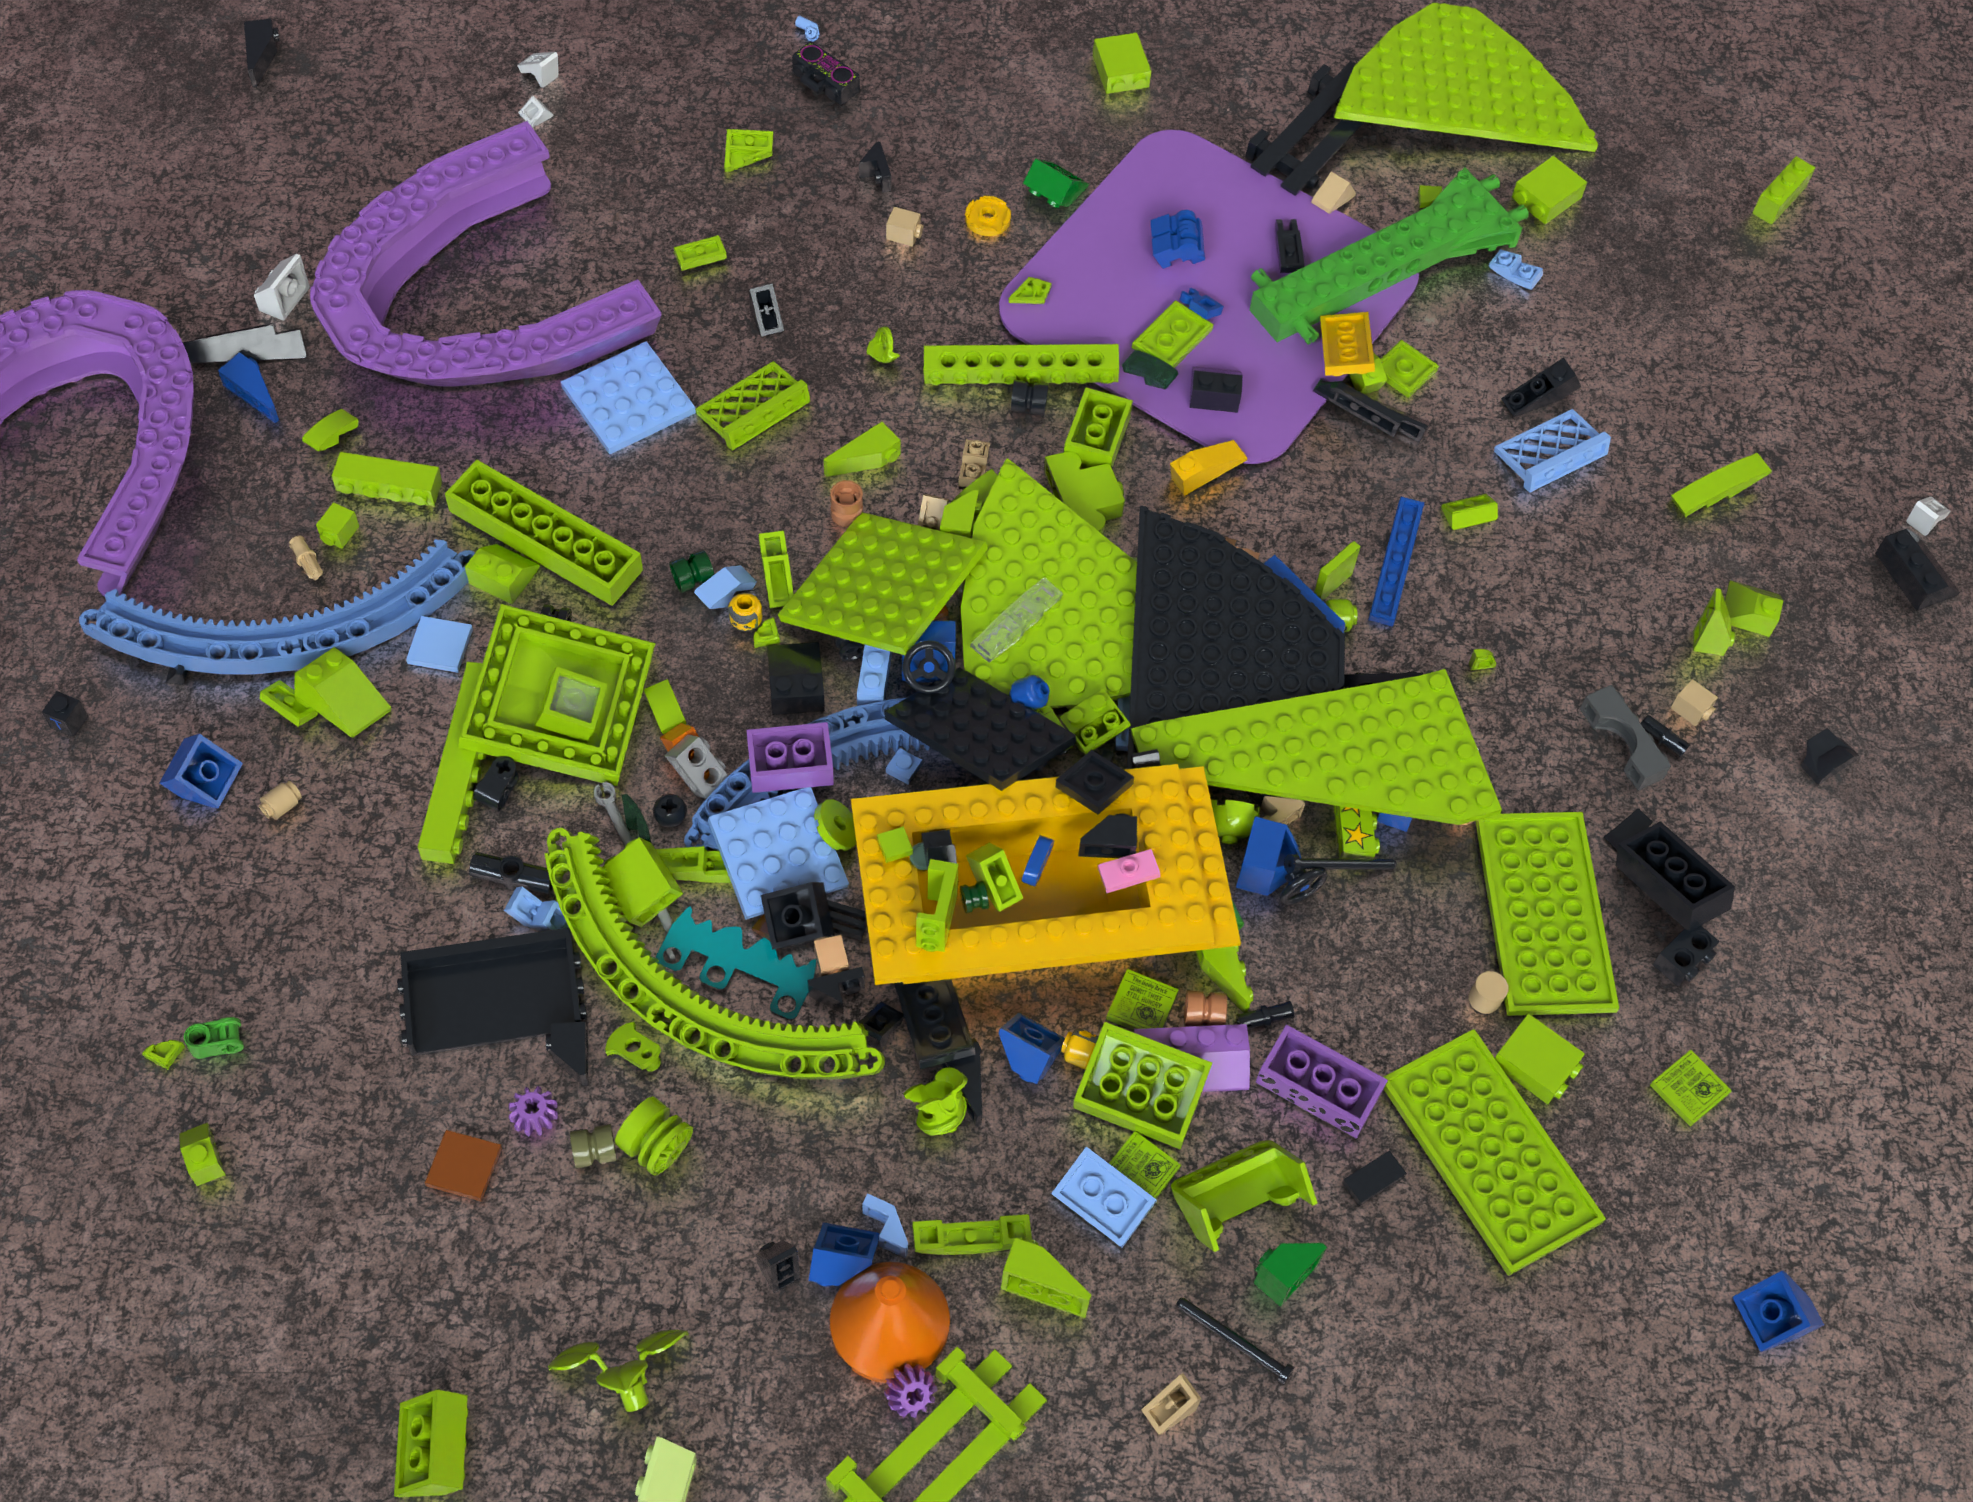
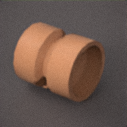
M843 480L833 485L830 490L831 518L837 525L849 527L863 512V491L856 482Z
M1186 991L1184 1026H1202L1203 1023H1206L1207 1026L1225 1025L1227 993L1210 992L1206 997L1203 991Z

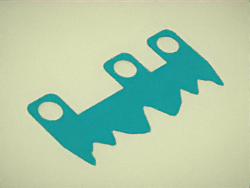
M691 906L676 919L655 957L659 960V964L678 971L682 969L691 950L708 956L699 975L702 983L716 989H724L735 968L779 986L770 1004V1010L787 1019H795L808 994L807 980L814 978L816 959L801 967H796L792 954H788L781 960H778L776 949L772 950L771 942L767 938H762L750 948L744 949L741 927H724L716 932H712L711 920L697 925L694 923L691 917ZM670 947L677 948L681 952V959L675 964L667 963L663 958L664 951ZM712 966L722 967L725 971L724 979L720 982L710 981L707 977L709 968ZM782 996H791L794 998L796 1006L791 1012H783L778 1007V1000Z

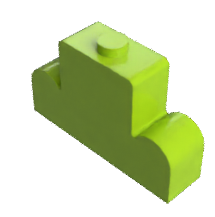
M1063 452L1045 457L1044 474L1052 494L1104 535L1106 521L1122 517L1125 503L1123 485L1120 481L1117 482L1111 465L1107 463L1081 469V458L1073 452Z

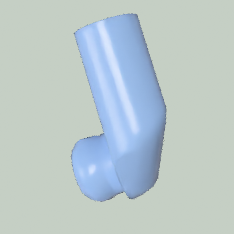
M802 16L797 17L795 25L805 30L806 39L812 42L816 41L820 36L818 24Z

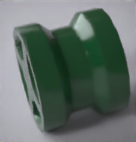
M983 881L976 882L974 886L970 887L968 885L960 886V896L965 913H970L975 908H981L982 910L989 908L988 895Z

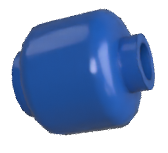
M1030 675L1014 681L1009 696L1014 703H1022L1032 710H1037L1047 704L1050 690L1048 684L1041 677Z

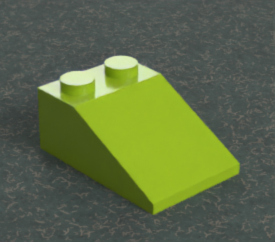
M335 647L295 673V696L351 738L391 711V706L356 663Z
M1030 1238L1014 1239L1003 1270L1001 1289L1085 1318L1091 1294L1044 1247L1039 1246L1038 1242Z

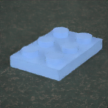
M1085 1147L1051 1193L1121 1248L1124 1247L1157 1202L1154 1197L1088 1147Z

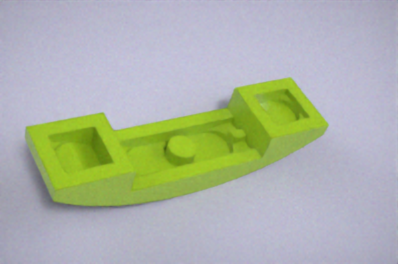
M1029 1214L1000 1216L999 1220L945 1224H942V1220L912 1222L915 1252L924 1254L964 1255L997 1252L1011 1249L1015 1238L1032 1239Z

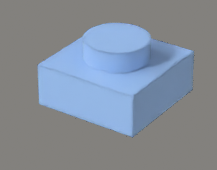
M899 748L887 765L886 773L909 785L922 766V759Z

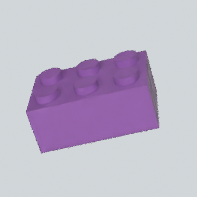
M828 722L746 730L752 793L834 785Z

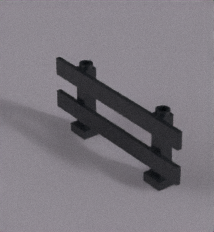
M1350 61L1335 77L1330 76L1331 68L1323 64L1311 77L1307 91L1315 98L1273 142L1267 140L1269 133L1264 129H1261L1249 141L1245 157L1250 161L1258 157L1251 164L1250 168L1264 177L1273 168L1282 172L1288 177L1281 183L1280 187L1294 196L1304 187L1314 189L1321 179L1317 175L1321 168L1365 122L1342 119L1302 162L1290 155L1289 152L1335 103L1339 104L1356 63Z

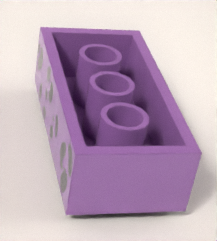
M1286 1024L1263 1063L1255 1083L1357 1139L1388 1080Z

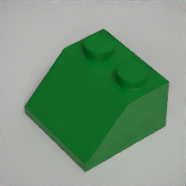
M1035 158L1023 182L1024 185L1030 187L1028 190L1030 193L1041 197V195L1048 198L1047 203L1056 208L1060 206L1069 207L1089 186L1088 182L1054 162Z
M1281 1243L1274 1251L1269 1248L1259 1259L1260 1264L1255 1269L1257 1276L1254 1284L1281 1307L1318 1267L1327 1246L1323 1243Z

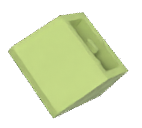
M656 1437L654 1446L649 1445L644 1462L648 1465L645 1477H639L635 1495L639 1496L638 1502H686L697 1463L696 1455L694 1452L664 1438Z

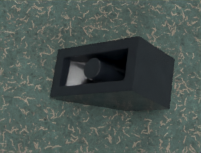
M1123 813L1108 815L1080 838L1078 856L1119 859L1135 854L1137 848V816H1129Z
M586 1022L552 1023L551 1034H546V1050L551 1051L554 1062L582 1086H588V1030Z

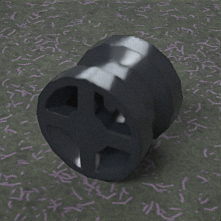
M835 637L834 642L836 647L840 649L839 655L841 660L850 662L863 656V644Z

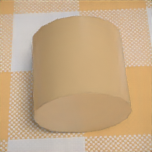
M1487 971L1481 973L1468 994L1471 1006L1480 1013H1494L1499 1009L1508 993V983L1501 974Z

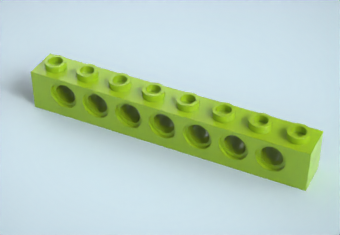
M1119 344L924 346V384H1014V380L1025 381L1029 384H1034L1035 382L1054 384L1101 382L1109 384L1119 381Z

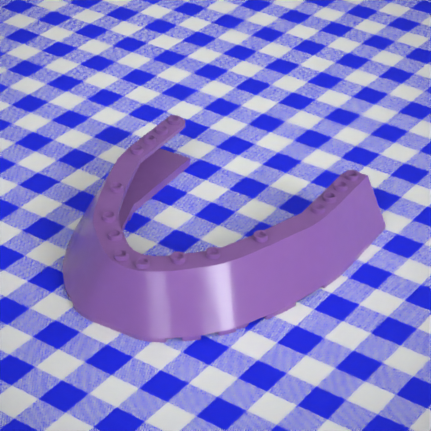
M528 121L441 156L417 169L415 175L391 191H384L359 212L360 216L352 224L342 230L340 236L336 235L328 246L327 254L323 261L320 260L317 266L316 278L310 289V301L315 315L336 349L345 358L357 365L393 377L432 386L456 387L541 377L568 371L654 334L662 315L637 279L536 324L518 326L519 329L517 330L502 329L497 333L481 335L480 332L441 337L438 341L424 340L423 336L403 333V335L392 333L390 329L383 327L391 303L402 285L467 228L549 193L551 183L542 165V161L550 158L549 151Z
M74 290L64 293V296L49 299L47 296L31 301V305L16 312L12 309L0 315V425L5 418L32 398L45 394L50 389L60 385L80 381L87 376L102 373L113 374L122 378L130 387L139 404V425L131 465L77 558L79 565L104 571L97 584L102 596L114 589H117L119 595H121L159 527L186 457L193 419V371L181 338L160 311L143 303L97 291Z

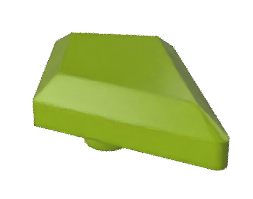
M1028 277L1009 297L1008 302L1044 304L1052 283Z

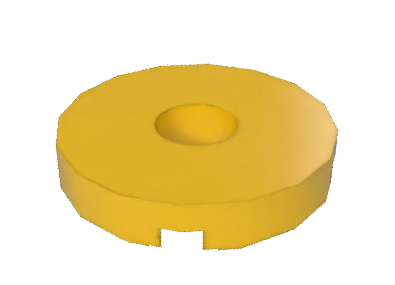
M982 196L979 200H972L967 205L965 222L971 231L981 236L1000 235L1010 225L1011 210L1006 206V202L1000 198ZM984 214H992L993 217H991V218H986V217H984L983 215H984Z

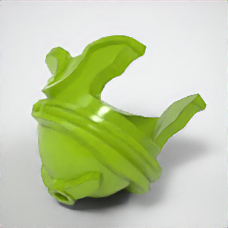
M949 1067L943 1068L937 1072L934 1081L926 1085H914L903 1093L905 1099L920 1103L915 1106L919 1110L916 1123L927 1135L935 1136L952 1133L957 1130V1126L960 1125L965 1117L967 1105L965 1097L962 1096L963 1092L961 1089L967 1084L968 1080L959 1070Z

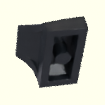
M1826 728L1807 740V754L1800 766L1819 785L1856 762L1860 755L1842 738L1837 737Z

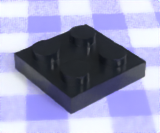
M1093 750L1089 751L1056 779L1057 789L1096 814H1100L1134 784V776Z

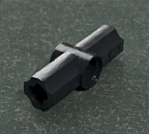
M476 852L471 858L469 875L471 877L502 883L510 890H515L516 887H524L525 889L550 894L553 890L546 867L524 863L516 856L502 858ZM511 871H518L514 875H507Z

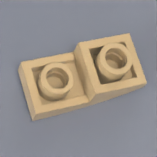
M966 439L958 486L967 487L986 473L990 442Z

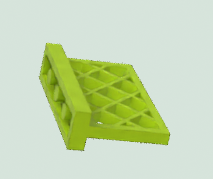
M772 361L695 410L702 420L725 439L726 446L733 451L810 403L808 385L802 379L800 381L795 380L777 363ZM773 371L778 374L777 378H765L766 375ZM750 385H759L758 390H746V388ZM763 385H776L775 390H763ZM780 385H791L785 390H780ZM730 397H739L738 402H726ZM744 397H756L755 403L743 402ZM761 397H772L766 402L760 403ZM711 409H719L718 415L707 414L706 412ZM724 409H737L736 415H723ZM741 409L751 410L745 415H740ZM722 422H732L724 428L721 426Z

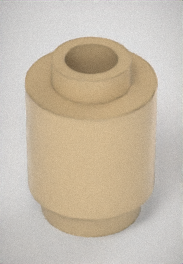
M291 781L280 783L260 798L261 804L259 808L267 818L272 817L277 820L298 805V800L302 798V795Z

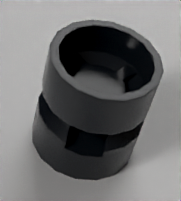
M1014 380L1011 412L1022 413L1029 409L1031 414L1045 416L1048 384L1035 382L1032 386H1029L1028 382Z

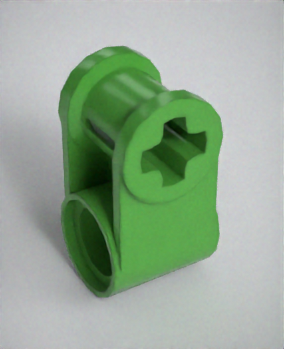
M226 1017L217 1021L189 1026L184 1032V1041L190 1054L195 1058L204 1059L211 1056L240 1052L244 1048L239 1036L241 1020L236 1017ZM206 1038L201 1044H194L197 1039Z

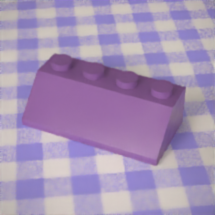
M1247 1024L1134 1029L1133 1033L1212 1062L1202 1092L1249 1090L1250 1047Z

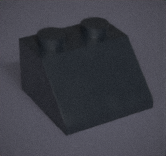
M1192 367L1189 408L1238 413L1242 395L1243 375L1241 371Z
M810 882L761 895L772 950L811 943L814 940L835 936L823 882Z

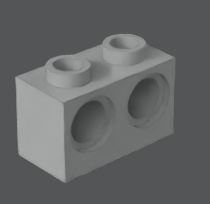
M688 734L666 753L665 757L694 795L707 799L728 777L724 771L726 766L718 757L712 755L709 751L711 747L703 737ZM691 749H694V757L692 760H689L688 754ZM707 769H709L710 774L708 779L705 781L704 773Z

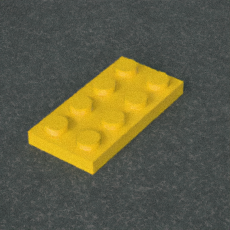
M1368 312L1320 316L1325 376L1375 372Z

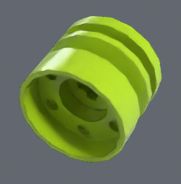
M652 1096L641 1102L629 1114L617 1132L615 1145L631 1157L639 1155L638 1164L643 1167L647 1166V1171L657 1176L669 1168L683 1152L691 1139L693 1127L687 1122H682V1118L678 1115L669 1117L670 1108Z

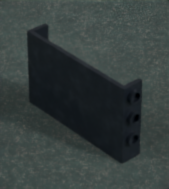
M569 927L400 952L402 978L397 979L399 995L404 997V1004H399L401 1021L406 1023V1030H401L403 1047L409 1048L411 1056L543 1037L546 1034H551L552 1023L582 1022V1020L587 1019L586 1004L580 1003L579 994H584L583 978H577V969L582 968L580 952L574 951L573 937Z

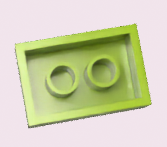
M1085 388L1064 445V452H1073L1079 455L1081 467L1084 468L1107 463L1113 468L1130 421L1133 400Z

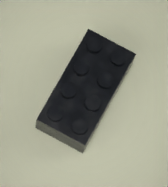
M1661 821L1618 843L1615 866L1688 932L1732 908L1735 886Z

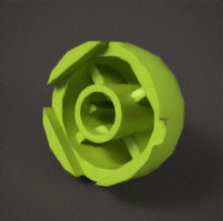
M1211 800L1218 837H1221L1222 843L1237 844L1238 839H1245L1250 836L1255 816L1259 817V807L1254 809V804L1234 800H1225L1224 804L1217 805V800Z

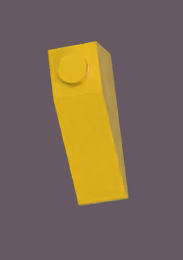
M1234 440L1193 450L1170 463L1171 479L1183 495L1186 496L1247 461V456Z

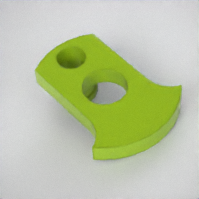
M635 1022L626 1023L617 1028L607 1040L605 1047L607 1056L611 1054L620 1055L638 1068L646 1069L648 1072H653L660 1067V1046L635 1030ZM631 1043H641L638 1050L634 1052L627 1051V1047Z

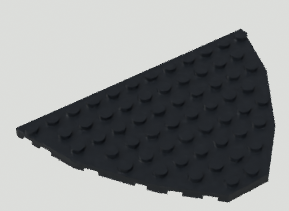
M1140 506L1129 714L1131 726L1129 727L1127 769H1132L1131 754L1137 753L1131 735V728L1163 720L1343 689L1345 634L1338 628L1336 629L1326 619V616L1301 594V591L1286 578L1282 579L1273 573L1271 568L1243 549L1236 548L1227 542L1226 538L1219 533L1188 521L1186 523L1178 521L1165 513L1153 512L1148 510L1146 506Z

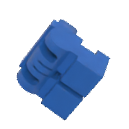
M1181 210L1174 216L1166 214L1151 220L1153 256L1163 269L1171 266V261L1181 258L1183 262L1190 260L1192 264L1205 260L1202 221L1200 218H1196L1193 211Z

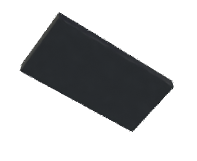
M952 979L903 984V982L894 983L920 1070L976 1054Z

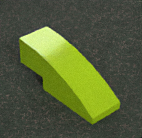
M784 531L758 534L769 608L784 607L794 595Z

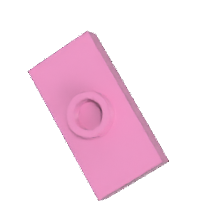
M1152 849L1098 865V871L1106 893L1160 877V870Z

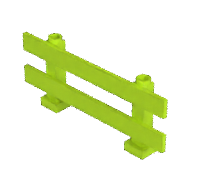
M957 1346L936 1367L935 1376L943 1384L950 1380L957 1388L864 1481L856 1474L857 1464L848 1455L826 1477V1485L834 1493L841 1489L848 1496L843 1502H883L882 1499L975 1405L992 1422L913 1501L949 1502L1010 1439L1016 1441L1027 1428L1024 1424L1047 1402V1399L1029 1383L1006 1405L991 1388L1012 1368V1365L994 1349L971 1371L965 1365L966 1354Z

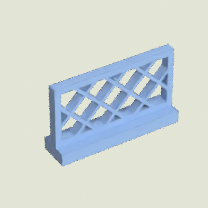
M1571 409L1495 446L1494 452L1524 480L1523 487L1530 493L1608 455L1611 436L1605 431L1599 434L1576 411ZM1572 419L1577 424V427L1562 424ZM1546 430L1558 431V436L1543 434V432ZM1561 432L1575 433L1576 436L1575 438L1561 437ZM1578 435H1589L1591 438L1582 440L1578 439ZM1528 439L1538 440L1539 444H1524V441ZM1542 441L1556 443V448L1541 446ZM1559 444L1573 445L1574 447L1568 450L1559 449ZM1516 449L1520 451L1519 455L1508 454L1505 450ZM1522 450L1537 452L1536 458L1522 456ZM1540 453L1554 455L1549 459L1539 458ZM1520 463L1534 464L1535 466L1525 470Z

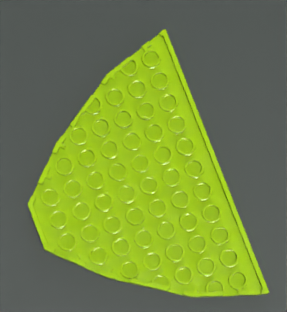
M1433 2L1393 26L1354 66L1334 114V118L1589 152H1595L1598 147L1595 132L1589 129L1571 95L1519 41L1476 8Z
M1007 458L1000 468V472L974 523L972 538L985 541L988 549L965 578L961 603L964 670L1008 696L1014 681L1030 675H1038L1049 686L1048 704L1051 708L1067 707V709H1072L1103 688L1112 700L1129 697L1131 693L1137 562Z

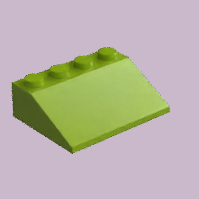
M1104 1022L1074 1098L1073 1108L1181 1150L1212 1062Z

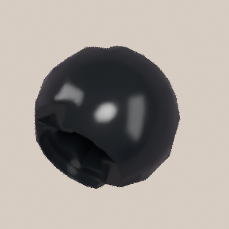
M671 793L659 797L653 807V816L661 826L668 828L680 825L687 814L685 802L678 795ZM672 808V812L667 813L668 809Z

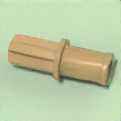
M303 536L293 537L289 541V546L296 555L297 564L303 567L308 578L318 580L323 575V571L316 560V553L310 550Z

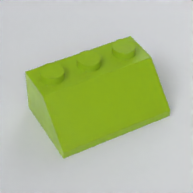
M437 1389L400 1403L394 1497L441 1496L463 1489L465 1478L464 1457L467 1444L465 1437L466 1419L468 1417V1395Z

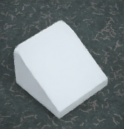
M534 96L518 112L525 121L529 122L532 128L553 117V113Z

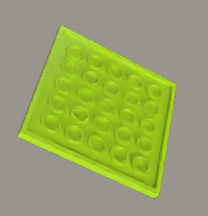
M862 512L778 613L781 622L906 655L907 651L915 645L987 551L986 542Z

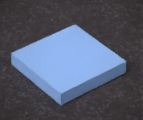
M421 616L406 658L407 664L459 673L473 631L472 625Z

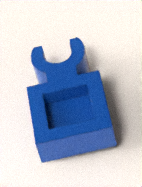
M1190 288L1189 293L1182 291L1179 299L1184 304H1188L1190 310L1206 320L1221 315L1224 307L1207 295H1199V292L1193 288Z

